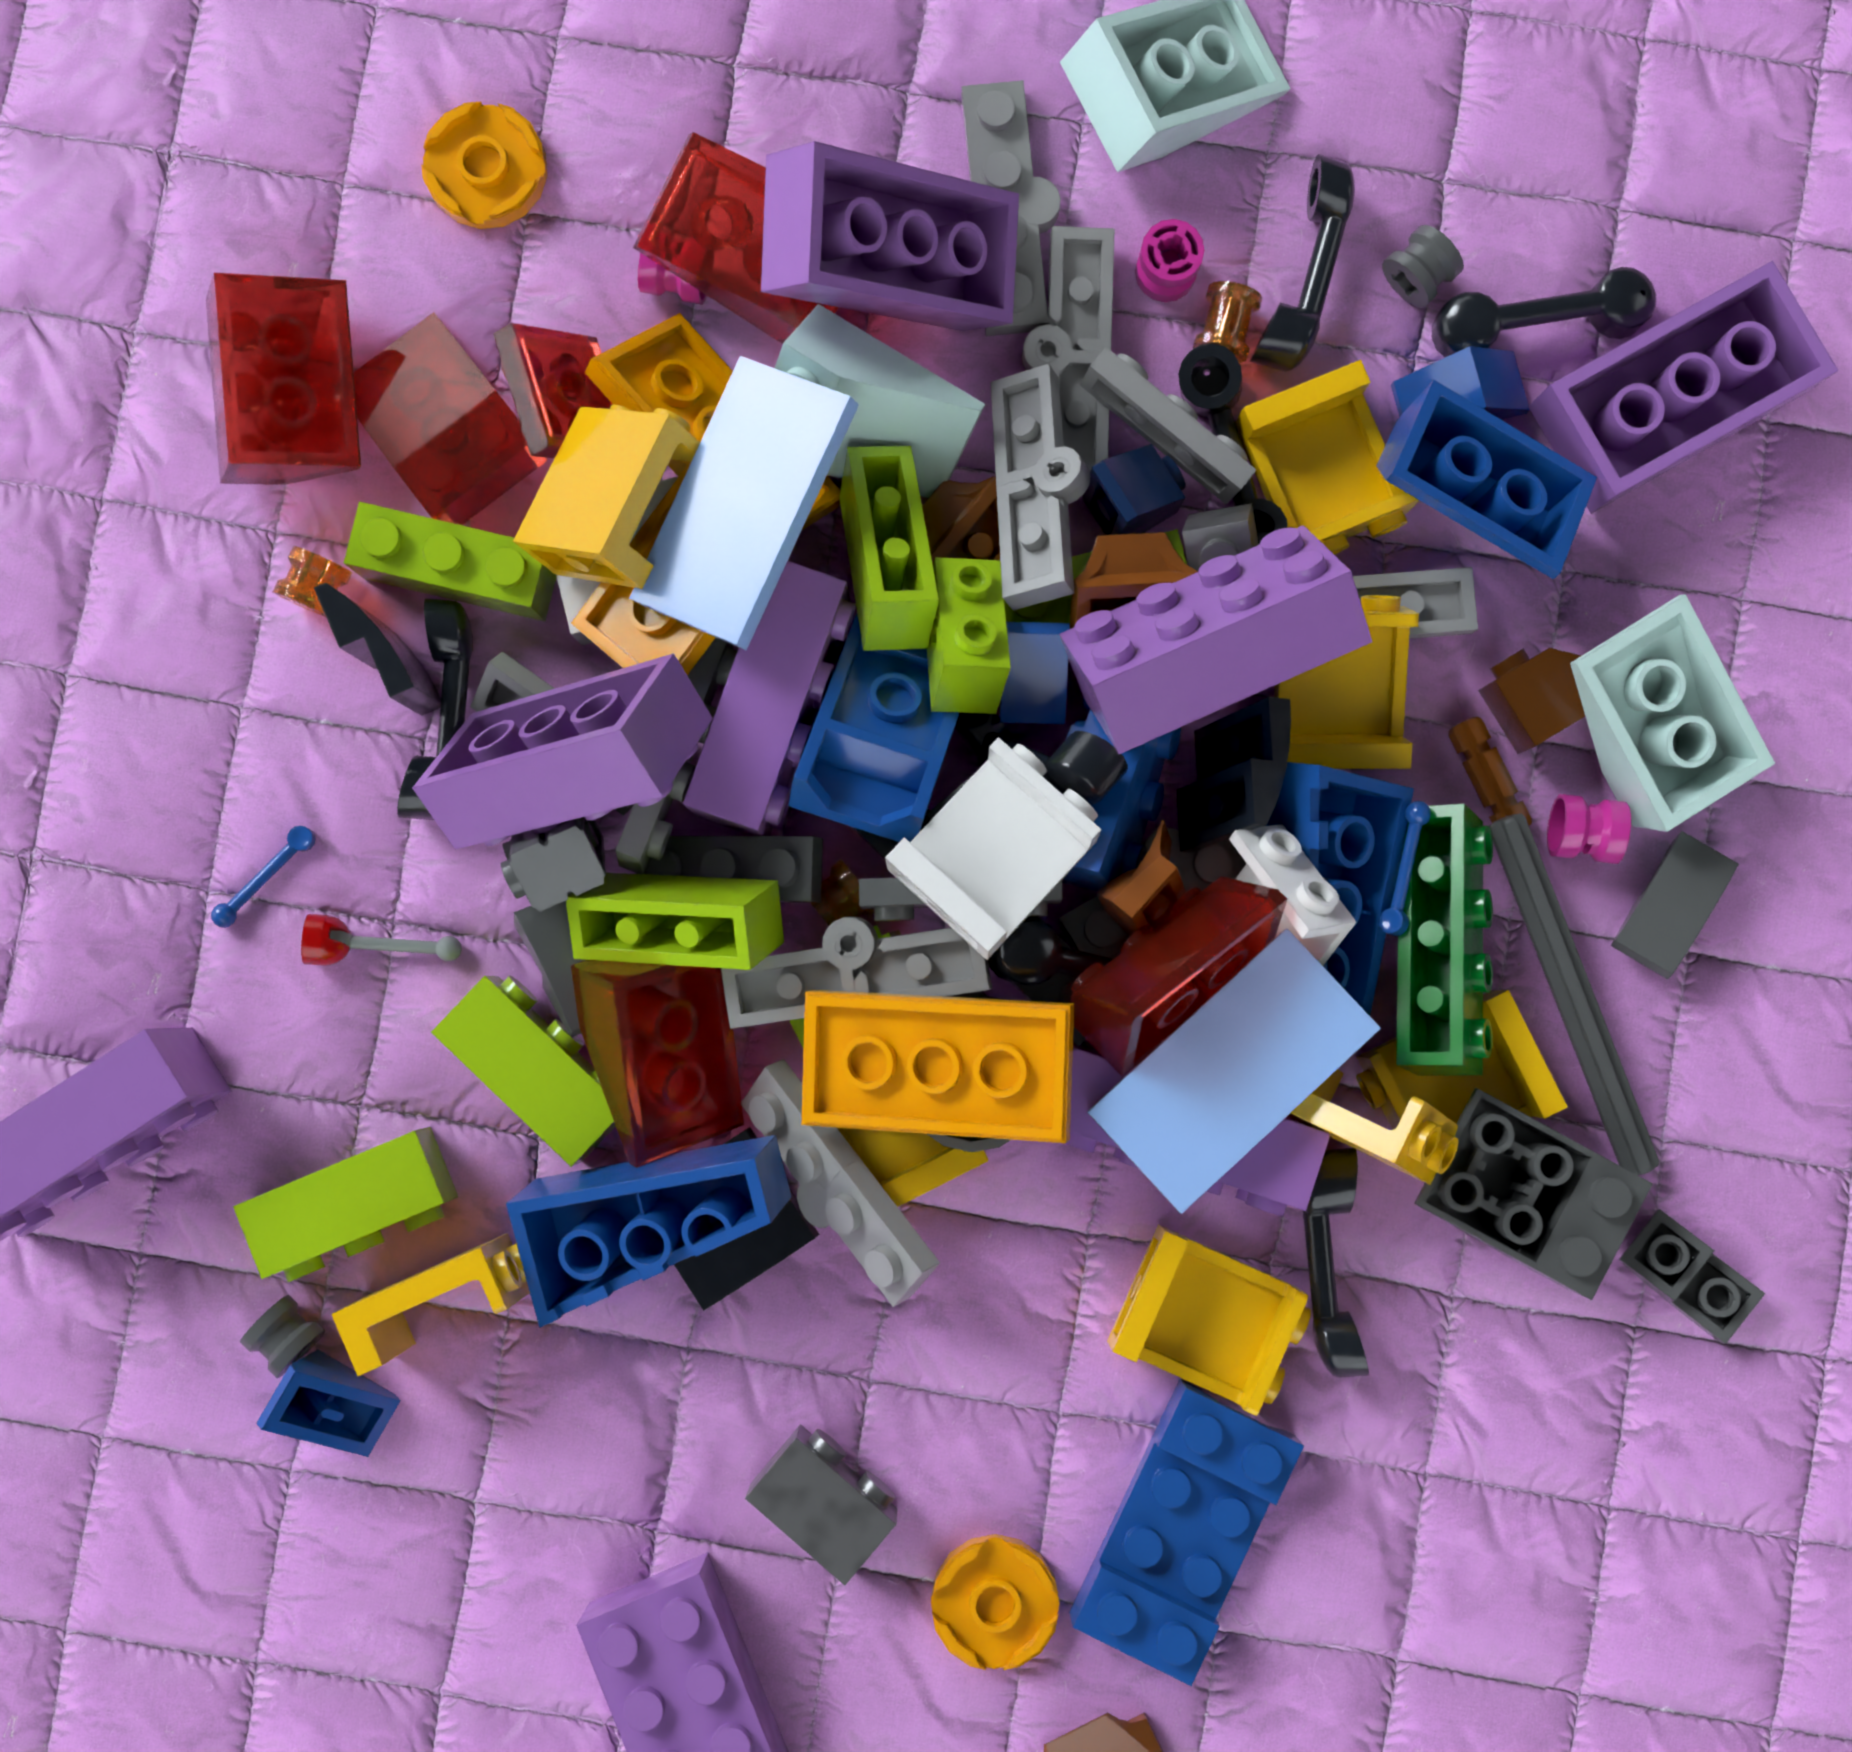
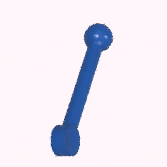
M1422 801L1411 802L1405 810V818L1409 822L1391 907L1385 910L1379 918V925L1383 932L1393 936L1403 934L1409 926L1408 916L1403 910L1421 828L1429 822L1431 817L1429 806Z
M305 826L293 827L287 836L288 843L228 903H221L213 908L211 912L213 923L221 928L233 925L237 919V911L298 851L305 852L314 846L316 838L313 831Z

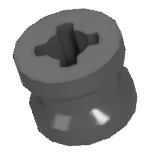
M1429 225L1419 226L1408 239L1409 246L1403 251H1393L1382 263L1383 273L1394 291L1405 301L1419 308L1426 307L1436 297L1437 287L1442 282H1452L1464 269L1463 259L1453 242L1442 232Z
M288 1294L277 1301L249 1328L241 1338L240 1343L249 1352H260L268 1360V1370L278 1379L286 1373L292 1363L303 1358L324 1335L325 1329L317 1321L307 1322L298 1314V1303Z

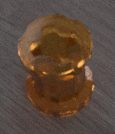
M1229 281L1213 282L1209 284L1206 293V299L1210 302L1203 333L1195 336L1192 348L1194 349L1202 344L1215 343L1228 348L1235 354L1239 363L1245 362L1250 350L1245 340L1252 313L1259 311L1263 297L1258 291L1244 284Z

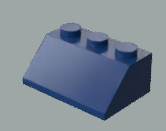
M1434 379L1397 419L1376 465L1384 479L1552 579H1555L1562 571L1597 480L1595 475Z

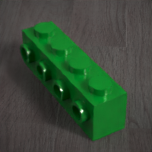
M1465 803L1430 805L1431 817L1429 822L1421 828L1403 910L1408 916L1409 926L1403 934L1398 936L1396 1065L1418 1076L1483 1075V1058H1490L1493 1047L1490 1020L1483 1018V993H1489L1493 983L1492 961L1488 953H1483V928H1490L1493 920L1491 893L1489 889H1483V865L1491 864L1493 858L1492 833L1488 825L1483 826V821ZM1408 822V824H1407L1405 839H1406V835H1407V830H1408L1409 822Z

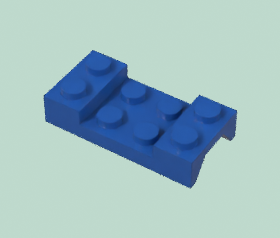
M856 614L794 774L789 807L900 842L904 837L911 842L921 831L960 714L959 712H931L927 649L863 651L858 614Z
M1179 1379L1069 1611L1072 1627L1192 1686L1220 1627L1216 1618L1270 1503L1277 1505L1304 1448V1445L1296 1435L1284 1429L1265 1425L1220 1403L1194 1385Z

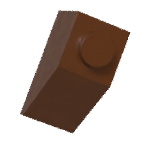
M1523 648L1490 668L1496 680L1478 691L1517 754L1536 747L1585 717L1570 665L1571 662L1582 655L1548 648L1530 659Z

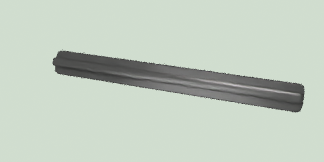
M1512 814L1500 818L1489 825L1494 846L1618 1164L1636 1175L1649 1173L1659 1165L1658 1156L1526 817L1522 814Z

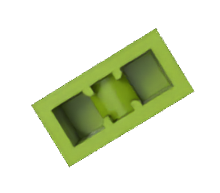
M935 557L933 570L939 603L927 649L931 712L996 714L1011 668L1005 605L1002 596L1000 560Z

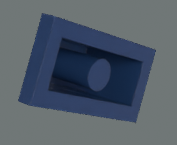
M1149 444L1104 459L1092 466L1090 484L1082 496V500L1104 535L1145 533L1178 513L1186 498L1182 492L1186 488V483L1176 463L1167 455L1161 458L1154 446Z

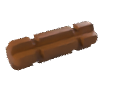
M1472 717L1453 726L1448 731V736L1457 754L1463 752L1466 758L1462 765L1483 807L1490 806L1493 812L1489 816L1491 823L1512 814H1522L1526 817L1527 823L1530 826L1532 818L1523 800L1517 802L1514 794L1518 790L1497 748L1491 749L1487 742L1491 736L1483 720L1480 717Z

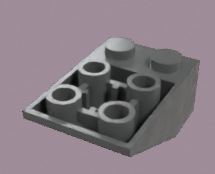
M1475 1088L1456 1123L1458 1129L1455 1137L1458 1138V1148L1452 1163L1443 1174L1436 1173L1431 1185L1424 1183L1414 1204L1567 1290L1592 1300L1653 1183Z

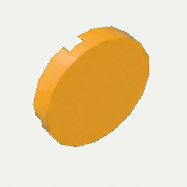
M481 101L464 103L440 117L427 133L423 145L425 153L421 167L422 178L437 206L457 223L477 229L504 227L524 217L541 198L548 173L546 152L531 122L512 107L497 103L498 106L483 105Z
M998 1534L971 1538L951 1551L936 1572L931 1594L935 1631L947 1650L970 1667L986 1670V1667L993 1669L1003 1667V1670L1021 1667L1043 1651L1056 1630L1060 1603L1055 1576L1042 1555L1020 1539Z

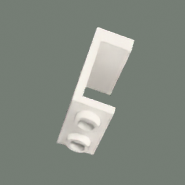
M999 737L989 747L988 760L911 842L904 837L885 857L887 870L986 960L993 955L1093 847L1101 832V828L1094 823L1098 814L1084 798L1071 789H1067L1064 794H1061L1043 777L1047 769L1030 750L1021 744H1016L1011 749Z
M1283 824L1263 826L1254 830H1235L1229 840L1246 862L1242 871L1212 913L1174 919L1163 935L1174 953L1182 959L1185 969L1207 1000L1284 929L1287 928L1323 966L1356 924L1355 919L1340 901L1337 891L1324 880L1302 851L1299 841L1286 830Z

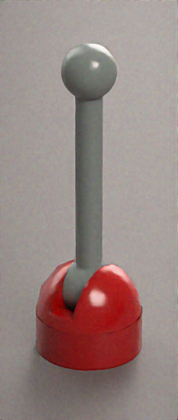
M308 914L303 925L301 956L303 964L319 966L337 964L348 955L351 949L437 954L444 961H453L460 956L462 946L459 940L452 936L443 937L438 942L353 936L349 927L339 918L329 915Z

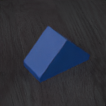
M1469 346L1393 381L1391 384L1399 417L1433 379L1501 420L1524 415L1530 411L1514 351Z
M1006 622L1011 668L999 703L1000 723L1065 724L1068 655L1059 634L1069 630L1070 623Z
M317 1349L289 1366L256 1424L263 1431L369 1457L401 1400L394 1393L363 1375L357 1376L353 1369Z

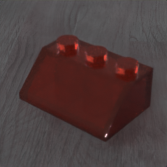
M214 272L206 296L220 484L287 485L359 470L361 467L346 280Z
M1223 876L1203 891L1198 887L1190 889L1178 899L1170 911V916L1155 928L1149 924L1142 926L1127 939L1122 946L1121 954L1105 966L1100 962L1095 963L1080 974L1071 987V1003H1074V1027L1121 1076L1125 1075L1146 1058L1275 938L1288 898L1278 889Z

